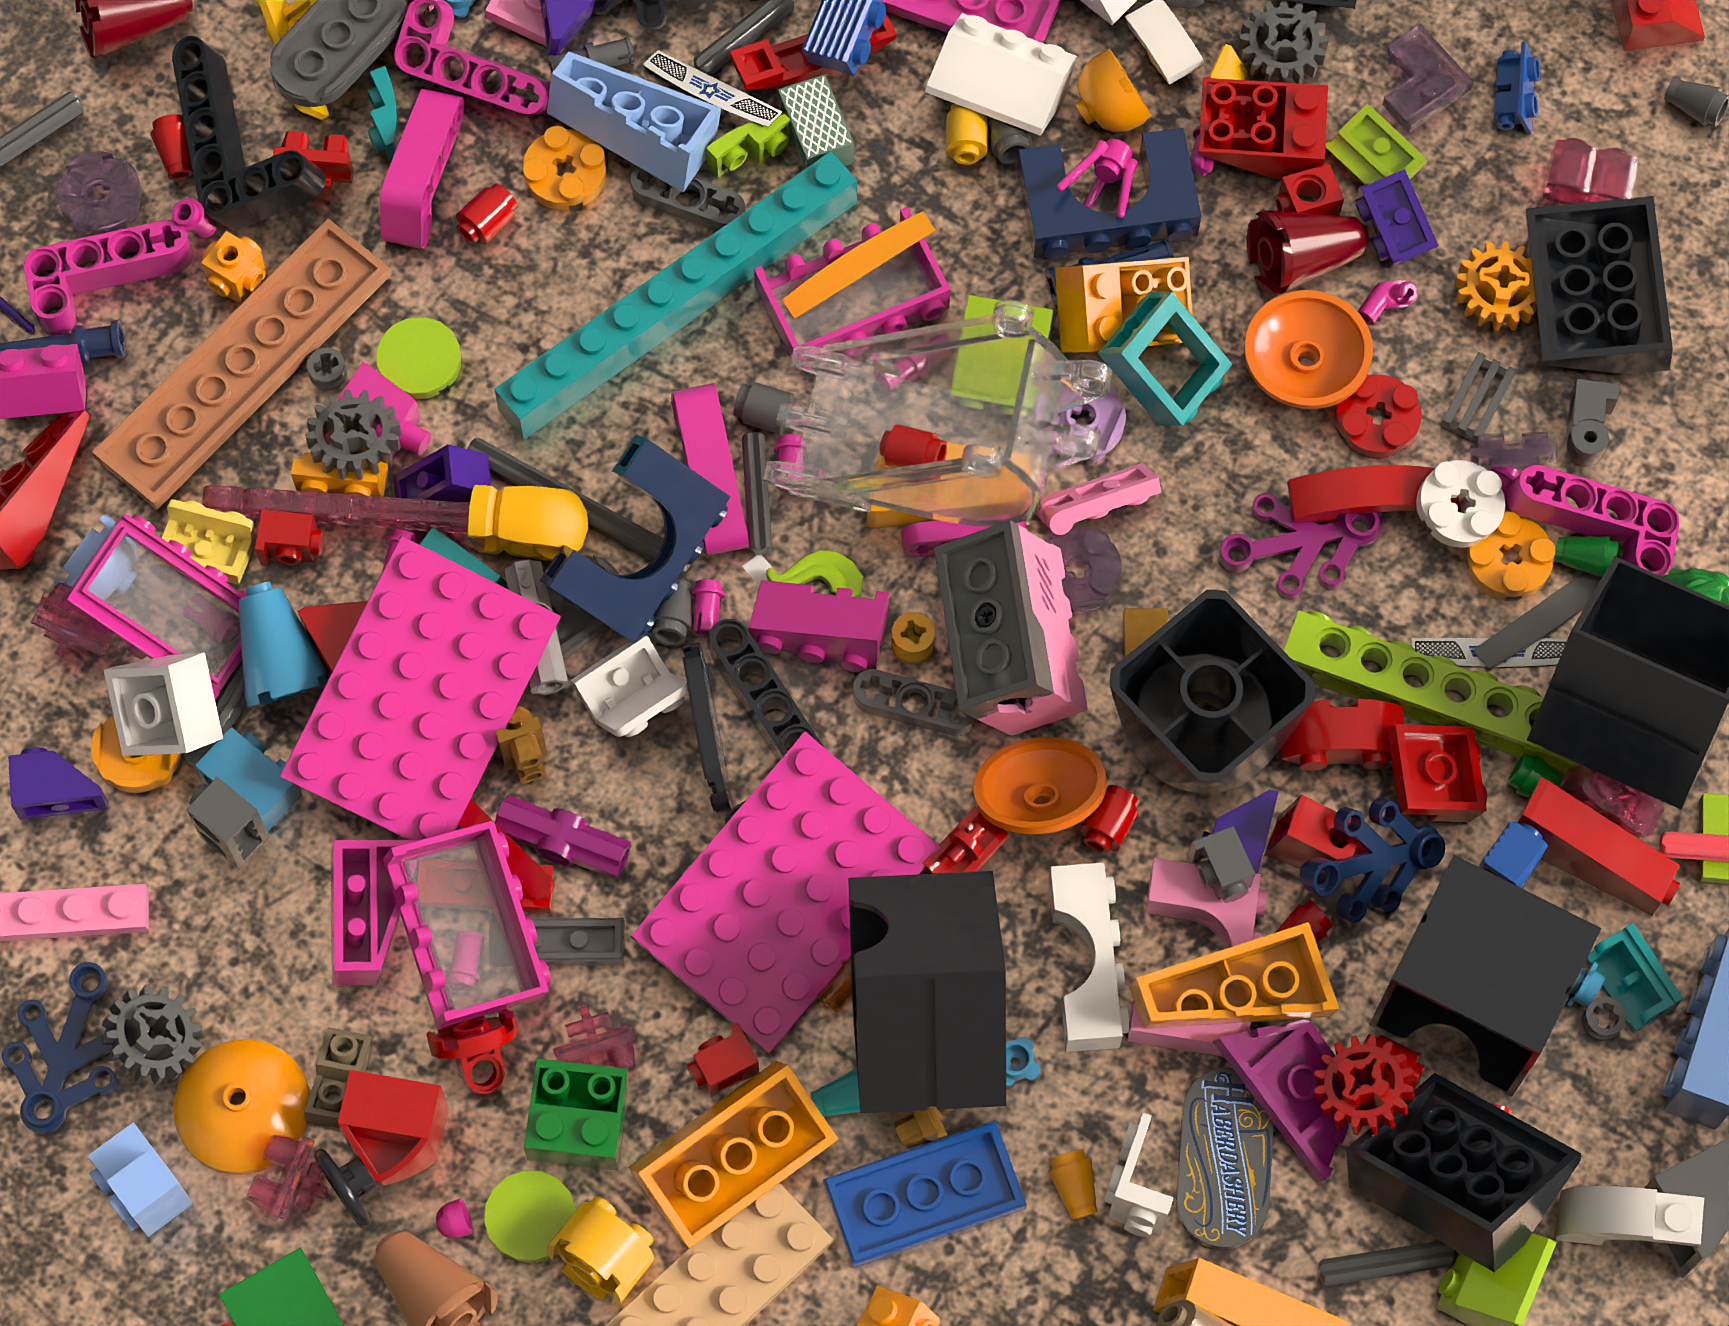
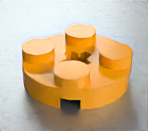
M561 126L548 128L544 135L538 137L529 146L523 160L524 179L532 197L543 206L554 210H569V206H575L580 203L584 206L591 203L601 193L606 183L607 176L603 148L596 141L577 130L565 129ZM565 162L572 164V168L575 170L573 174L566 172L563 176L557 175V165Z
M1506 511L1500 525L1490 536L1481 540L1476 545L1467 547L1468 572L1473 583L1491 597L1506 600L1507 597L1515 598L1521 596L1520 599L1527 598L1537 593L1548 580L1553 568V558L1556 549L1546 532L1538 524L1514 512ZM1512 549L1518 553L1517 558L1521 563L1518 565L1515 562H1510L1508 565L1501 562L1503 557L1501 550Z
M114 715L108 718L104 724L101 722L97 726L91 740L92 760L106 784L129 793L147 792L156 787H164L169 784L182 757V753L141 755L137 758H133L132 755L122 756Z

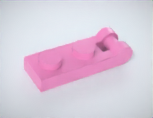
M1143 463L1044 496L1036 502L1035 514L1053 533L1063 535L1072 529L1075 522L1084 519L1101 518L1107 515L1110 510L1124 505H1139L1144 503L1148 497L1161 493L1159 477Z

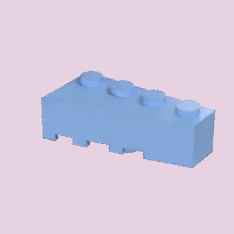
M568 52L552 73L547 113L672 187L684 192L707 159L706 147L716 141L721 108Z

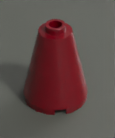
M75 0L76 13L81 12L83 26L79 27L89 56L102 57L187 20V12L193 11L192 0Z
M1269 210L1256 213L1259 216L1258 219L1250 220L1246 237L1249 264L1257 263L1261 274L1254 276L1256 283L1264 293L1272 296L1287 292L1362 257L1365 248L1369 244V234L1366 226L1360 223L1354 216Z

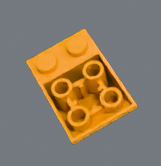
M1189 257L1055 268L1061 353L1100 351L1148 292H1173L1193 316ZM1166 323L1148 346L1183 342Z

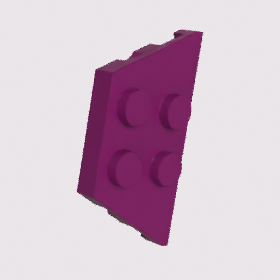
M1298 1020L1276 1026L1227 1034L1213 1040L1212 1042L1315 1180L1321 1182L1328 1179L1333 1168L1329 1167L1337 1145L1343 1143L1349 1125L1347 1122L1341 1129L1336 1128L1334 1122L1335 1114L1324 1117L1321 1109L1323 1102L1316 1100L1314 1089L1321 1085L1316 1083L1314 1073L1316 1070H1325L1322 1066L1321 1057L1323 1054L1333 1058L1336 1055L1310 1020ZM1335 1080L1334 1093L1341 1100L1344 1089Z

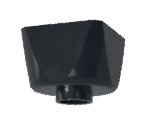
M1222 590L1204 591L1115 665L1110 673V689L1119 719L1136 756L1153 775L1164 783L1193 793H1219L1234 789L1248 782L1282 748L1314 702L1315 682L1226 591ZM1195 704L1210 705L1218 711H1206Z

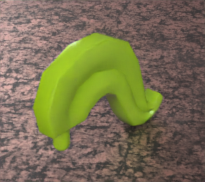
M815 551L804 556L782 574H777L773 568L766 570L767 581L806 584L814 579H820L828 585L831 595H836L837 588L851 589L853 591L851 597L859 598L862 594L863 575L853 561L837 551Z

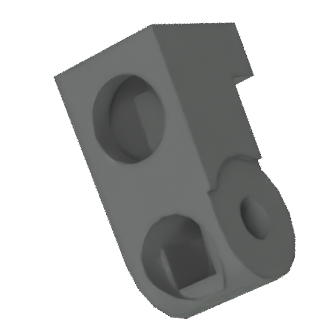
M1583 379L1576 380L1570 393L1566 436V454L1574 464L1588 467L1596 464L1601 459L1609 441V434L1604 426L1605 414H1612L1618 401L1620 384Z

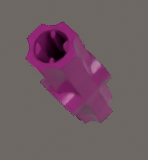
M507 795L496 814L495 823L515 842L535 848V851L540 856L556 864L571 866L574 863L617 880L628 861L629 852L632 847L631 841L591 827L584 818L570 811L559 808L549 811Z

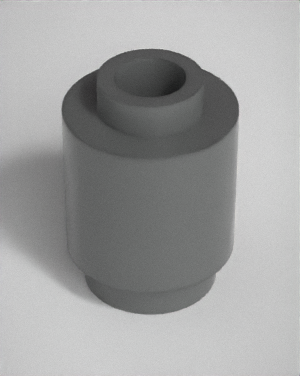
M754 382L752 385L743 383L735 400L733 415L742 418V423L782 435L786 427L793 429L797 421L800 405L794 403L793 393Z

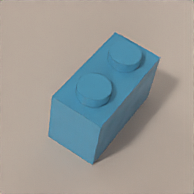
M231 727L223 735V739L218 740L198 761L195 767L203 782L210 785L216 777H219L255 807L268 832L302 796L301 790L298 785L279 777L286 764L285 761L279 759L276 763L264 754L267 749L256 737L249 732L242 736Z

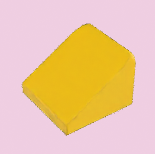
M1225 44V46H1222L1208 78L1247 80L1248 72L1232 46Z

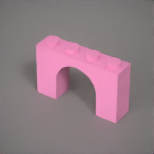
M1154 858L1145 914L1198 922L1211 929L1220 938L1225 949L1262 937V933L1254 932L1256 916H1264L1267 890L1259 889L1261 874H1255L1252 886L1248 888L1249 892L1245 896L1233 902L1224 903L1222 899H1217L1213 888H1205L1200 878L1197 864ZM1133 999L1127 1042L1223 1056L1212 1041L1223 1035L1250 1031L1251 1022L1144 1029Z

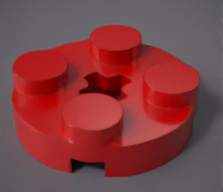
M1375 374L1367 375L1355 393L1337 404L1334 421L1338 433L1340 430L1341 435L1347 440L1346 445L1353 452L1367 458L1385 459L1392 457L1395 452L1401 451L1403 448H1408L1413 443L1421 424L1422 412L1418 402L1417 391L1412 386L1404 384L1402 381L1391 376ZM1381 409L1389 416V420L1383 419L1381 425L1372 423L1373 416L1368 415L1367 412Z

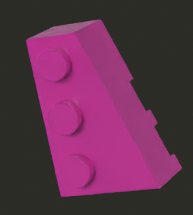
M761 580L748 628L749 633L761 651L771 654H778L781 651L798 654L799 658L811 663H822L823 660L839 663L844 669L857 673L868 669H877L888 627L889 592L876 591L875 599L851 597L853 591L849 588H837L836 595L813 593L814 587L812 585Z
M333 840L331 851L332 986L378 984L400 918V912L383 858L391 848L419 840ZM419 861L408 863L412 878Z

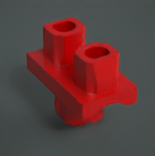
M287 131L281 147L274 146L273 156L284 151L294 150L321 168L325 174V186L323 189L331 190L332 182H353L354 171L347 138L344 135L329 134L324 138L323 150L309 149L310 140L307 134Z
M974 806L939 844L941 847L939 851L923 861L924 869L930 874L978 872L1008 839L1009 834L1004 829L989 822L980 813L978 808Z

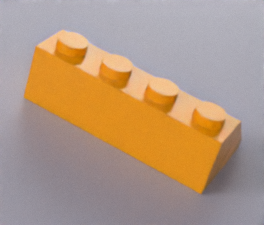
M774 1061L628 1168L656 1209L685 1245L691 1248L839 1139L789 1065Z

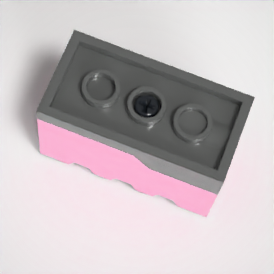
M1011 520L934 547L959 711L1011 736L1087 711L1084 683L1077 674L1075 661L1079 658L1077 642L1070 633L1068 620L1072 617L1070 601L1063 593L1062 587L1065 571L1061 549L1027 532V529Z

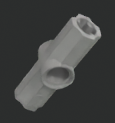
M530 559L518 561L504 569L508 590L552 611L547 586L539 581L544 574L541 561H531ZM557 627L529 680L532 694H553L569 686Z

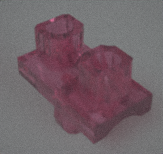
M59 582L49 594L44 592L39 600L31 624L44 629L43 636L58 642L54 655L63 658L69 647L82 654L87 649L104 657L110 646L113 633L102 634L91 626L93 619L73 606L66 611L59 607L71 586Z
M587 1004L578 1007L582 1020L565 1025L569 1038L586 1033L587 1038L552 1048L556 1061L591 1064L588 1055L606 1050L610 1067L630 1068L636 1065L632 1041L637 1039L631 1024L596 1034L595 1029L611 1025L612 1022L608 1011L591 1016Z
M278 1135L270 1137L262 1159L284 1167L278 1183L256 1175L246 1195L248 1201L266 1210L264 1217L276 1222L279 1218L284 1219L296 1189L300 1191L294 1206L302 1210H307L312 1195L326 1198L329 1188L318 1183L322 1173L318 1164L311 1163L306 1176H301L315 1140L305 1136L295 1140Z

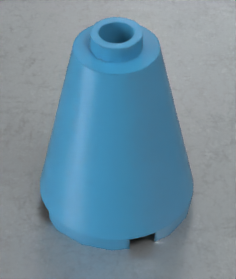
M270 581L245 588L246 597L238 601L244 695L247 707L251 708L259 703L264 705L309 692V688L316 686L324 687L330 677V673L282 588L272 589Z

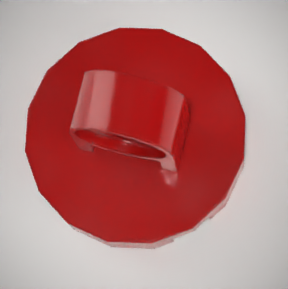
M511 1010L498 1011L499 1017L485 1018V1016L447 1026L439 1029L437 1035L435 1032L428 1031L426 1037L431 1056L439 1059H456L462 1082L474 1092L488 1094L497 1090L505 1076L499 1047L513 1040L519 1033L515 1015ZM481 1060L491 1061L493 1065L492 1076L484 1083L473 1082L471 1078L472 1067Z

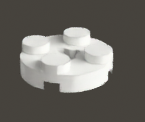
M1455 460L1442 462L1426 477L1418 490L1416 500L1417 513L1421 522L1425 520L1427 526L1432 530L1430 534L1441 543L1459 548L1471 547L1490 536L1503 519L1505 497L1501 489L1502 481L1495 472L1487 471L1484 467L1470 461ZM1462 495L1470 502L1471 507H1467L1464 513H1460L1457 511V504L1451 503V498Z

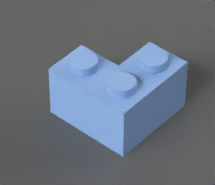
M134 1122L88 1155L96 1166L89 1174L105 1195L112 1190L114 1191V1194L107 1199L131 1231L140 1226L149 1237L194 1204Z

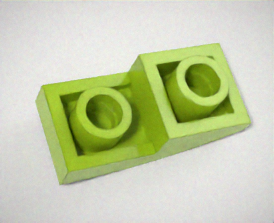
M781 114L768 127L752 121L728 132L706 147L707 168L719 178L726 171H733L739 168L746 160L748 154L759 164L769 156L775 157L785 150L791 139L790 119L785 114Z

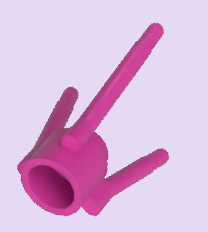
M1099 140L1093 151L1057 184L1056 188L1058 191H1063L1094 163V173L1097 179L1083 205L1091 209L1105 183H1114L1122 179L1117 217L1123 218L1128 203L1132 176L1138 166V161L1133 159L1134 153L1132 149L1121 140Z

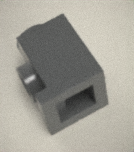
M1234 826L1192 842L1188 856L1192 863L1201 861V863L1197 864L1202 883L1206 889L1213 888L1218 900L1222 899L1224 903L1233 902L1249 892L1248 888L1252 886L1255 872Z

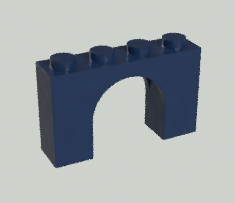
M1184 128L1142 133L1139 154L1147 192L1140 202L1125 211L1123 218H1118L1117 212L1103 213L1084 206L1074 197L1069 186L1063 191L1057 190V184L1066 176L1060 144L1019 149L1017 173L1033 258L1045 256L1049 259H1057L1072 252L1087 251L1089 253H1100L1110 247L1128 245L1132 248H1138L1154 241L1166 239L1171 242H1182L1190 239L1192 236H1198L1202 216Z
M639 435L634 436L612 472L649 496L660 509L664 520L665 535L658 555L645 568L631 574L618 575L608 573L574 549L563 544L539 580L633 643H635L639 635H646L650 631L656 619L654 618V613L662 600L667 601L675 593L680 583L678 576L686 564H692L698 558L704 547L703 538L711 527L715 528L723 520L728 510L726 503L731 497L659 446Z

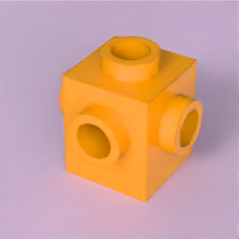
M226 231L219 241H213L203 254L201 264L207 279L206 284L218 295L229 297L241 305L262 284L267 276L261 248L248 237L241 236L239 239Z

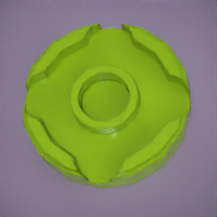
M427 317L407 318L392 325L382 335L376 349L378 372L414 400L432 398L440 394L439 391L445 389L447 385L450 387L456 381L462 366L460 345L453 331L442 322Z
M524 1170L507 1176L493 1188L485 1204L484 1223L491 1243L503 1256L524 1263L537 1264L551 1259L547 1254L546 1247L576 1208L570 1191L558 1178L543 1171Z

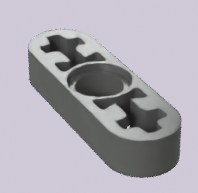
M638 166L631 174V190L636 201L715 231L720 230L746 211L745 202L738 193L695 177L685 190L697 192L700 199L695 205L683 206L676 200L681 192L671 186L669 190V184ZM651 178L656 179L657 186L652 185L649 190L643 189L642 182L648 183ZM664 190H669V198H665ZM707 198H712V206L708 205V211L704 212L707 207ZM727 206L734 207V214L729 213L726 218L720 217V210L724 211Z
M877 669L865 670L854 680L853 700L856 706L863 712L951 736L965 735L975 726L976 719L965 713L963 714L968 717H961L958 723L950 721L951 714L946 711H953L955 706H958L955 690ZM871 683L878 684L879 692L882 693L876 694L874 700L867 699L866 691L862 689H869ZM892 687L898 688L895 696V707L889 706ZM910 693H919L926 698L928 704L923 711L912 713L903 707V698ZM935 699L941 700L940 709H942L938 710L937 718L931 717L934 711Z

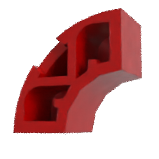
M1330 699L1314 701L1282 746V759L1300 765L1301 769L1307 771L1321 770L1329 764L1340 763L1360 764L1366 769L1385 768L1389 766V761H1392L1387 730L1395 724H1404L1403 706L1370 699H1357L1356 704L1346 707L1330 705Z

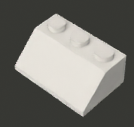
M962 13L948 32L925 92L1041 136L1066 97L1077 56L1065 52L1064 49L1057 45L1038 42L1026 37L1022 32L1006 30L988 23L982 17L969 16Z

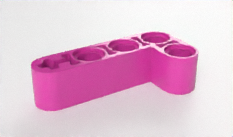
M414 0L411 2L406 12L394 54L396 64L401 70L519 113L532 115L547 113L550 82L447 45L454 21V13L451 6L444 0ZM430 5H434L438 12V19L433 26L428 27L423 19L424 11ZM421 45L425 51V60L420 66L416 67L412 63L411 52L414 47ZM455 58H459L464 67L463 74L457 80H453L449 74V65ZM496 71L501 76L502 85L499 91L493 94L487 87V78L492 72ZM517 87L534 90V93L539 95L538 102H531V99L528 97L514 94Z
M421 89L382 185L380 195V230L382 241L420 249L426 247L432 221L431 201L462 123L464 113V98L462 96Z
M162 220L32 250L24 260V273L30 304L41 330L50 336L68 334L76 324L73 295L180 272L191 264L193 249L184 226L176 223L174 220ZM153 248L154 252L149 253L148 249ZM138 252V254L130 259L122 258L126 253ZM87 261H96L91 267L81 268V265ZM54 270L47 277H39L43 271ZM62 307L55 314H46L50 308Z
M715 383L672 391L671 404L676 428L682 441L686 465L731 496L726 503L728 510L725 517L715 528L711 527L703 538L706 556L748 548V534Z
M1542 465L1526 467L1507 488L1506 502L1508 507L1520 516L1589 536H1611L1612 541H1619L1624 546L1623 560L1646 569L1641 563L1642 559L1651 566L1652 571L1650 572L1659 576L1665 575L1671 569L1679 530V515L1676 509L1665 501ZM1566 497L1573 499L1578 508L1571 506L1567 502ZM1607 509L1612 510L1619 520L1612 518L1608 514ZM1647 521L1653 522L1657 526L1659 532L1653 530L1649 526Z

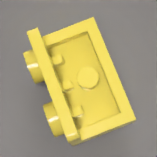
M171 499L167 506L169 521L162 539L167 542L170 540L179 542L191 551V559L204 568L206 565L217 568L228 577L227 582L239 585L256 544L253 521L234 511L224 513L206 508L195 501L182 502ZM155 555L156 564L173 568Z

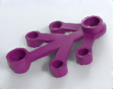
M1263 493L1258 495L1253 501L1251 509L1253 517L1261 523L1274 521L1293 532L1257 541H1252L1243 534L1229 535L1221 544L1219 559L1227 570L1242 572L1251 566L1253 560L1300 549L1289 570L1279 576L1276 585V591L1281 598L1294 600L1300 596L1304 585L1303 579L1324 543L1342 539L1331 561L1321 565L1317 576L1321 587L1326 590H1335L1342 585L1345 577V568L1357 547L1370 545L1378 539L1382 530V520L1378 512L1338 514L1334 522L1319 525L1313 521L1293 522L1291 509L1279 504L1273 495ZM1266 503L1273 510L1270 513H1263L1258 509V505ZM1362 522L1366 525L1367 530L1364 532L1357 531L1353 528L1352 524ZM1236 551L1241 553L1244 559L1236 562L1231 560L1228 554ZM1328 570L1335 571L1339 578L1333 581L1328 580L1324 576V572ZM1286 580H1291L1297 584L1298 588L1290 591L1285 589L1282 583Z

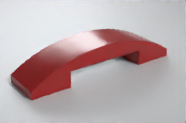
M885 14L882 25L879 28H875L872 32V37L869 39L871 43L869 55L885 47L897 37L887 14ZM808 34L772 46L768 39L729 52V57L745 89H769L792 85L831 73L835 70L808 62L802 51Z
M1410 465L1362 466L1323 471L1289 479L1287 486L1293 522L1335 521L1338 514L1417 510L1418 490L1422 482L1435 468ZM1459 495L1456 498H1451V503L1457 504V511L1461 513Z

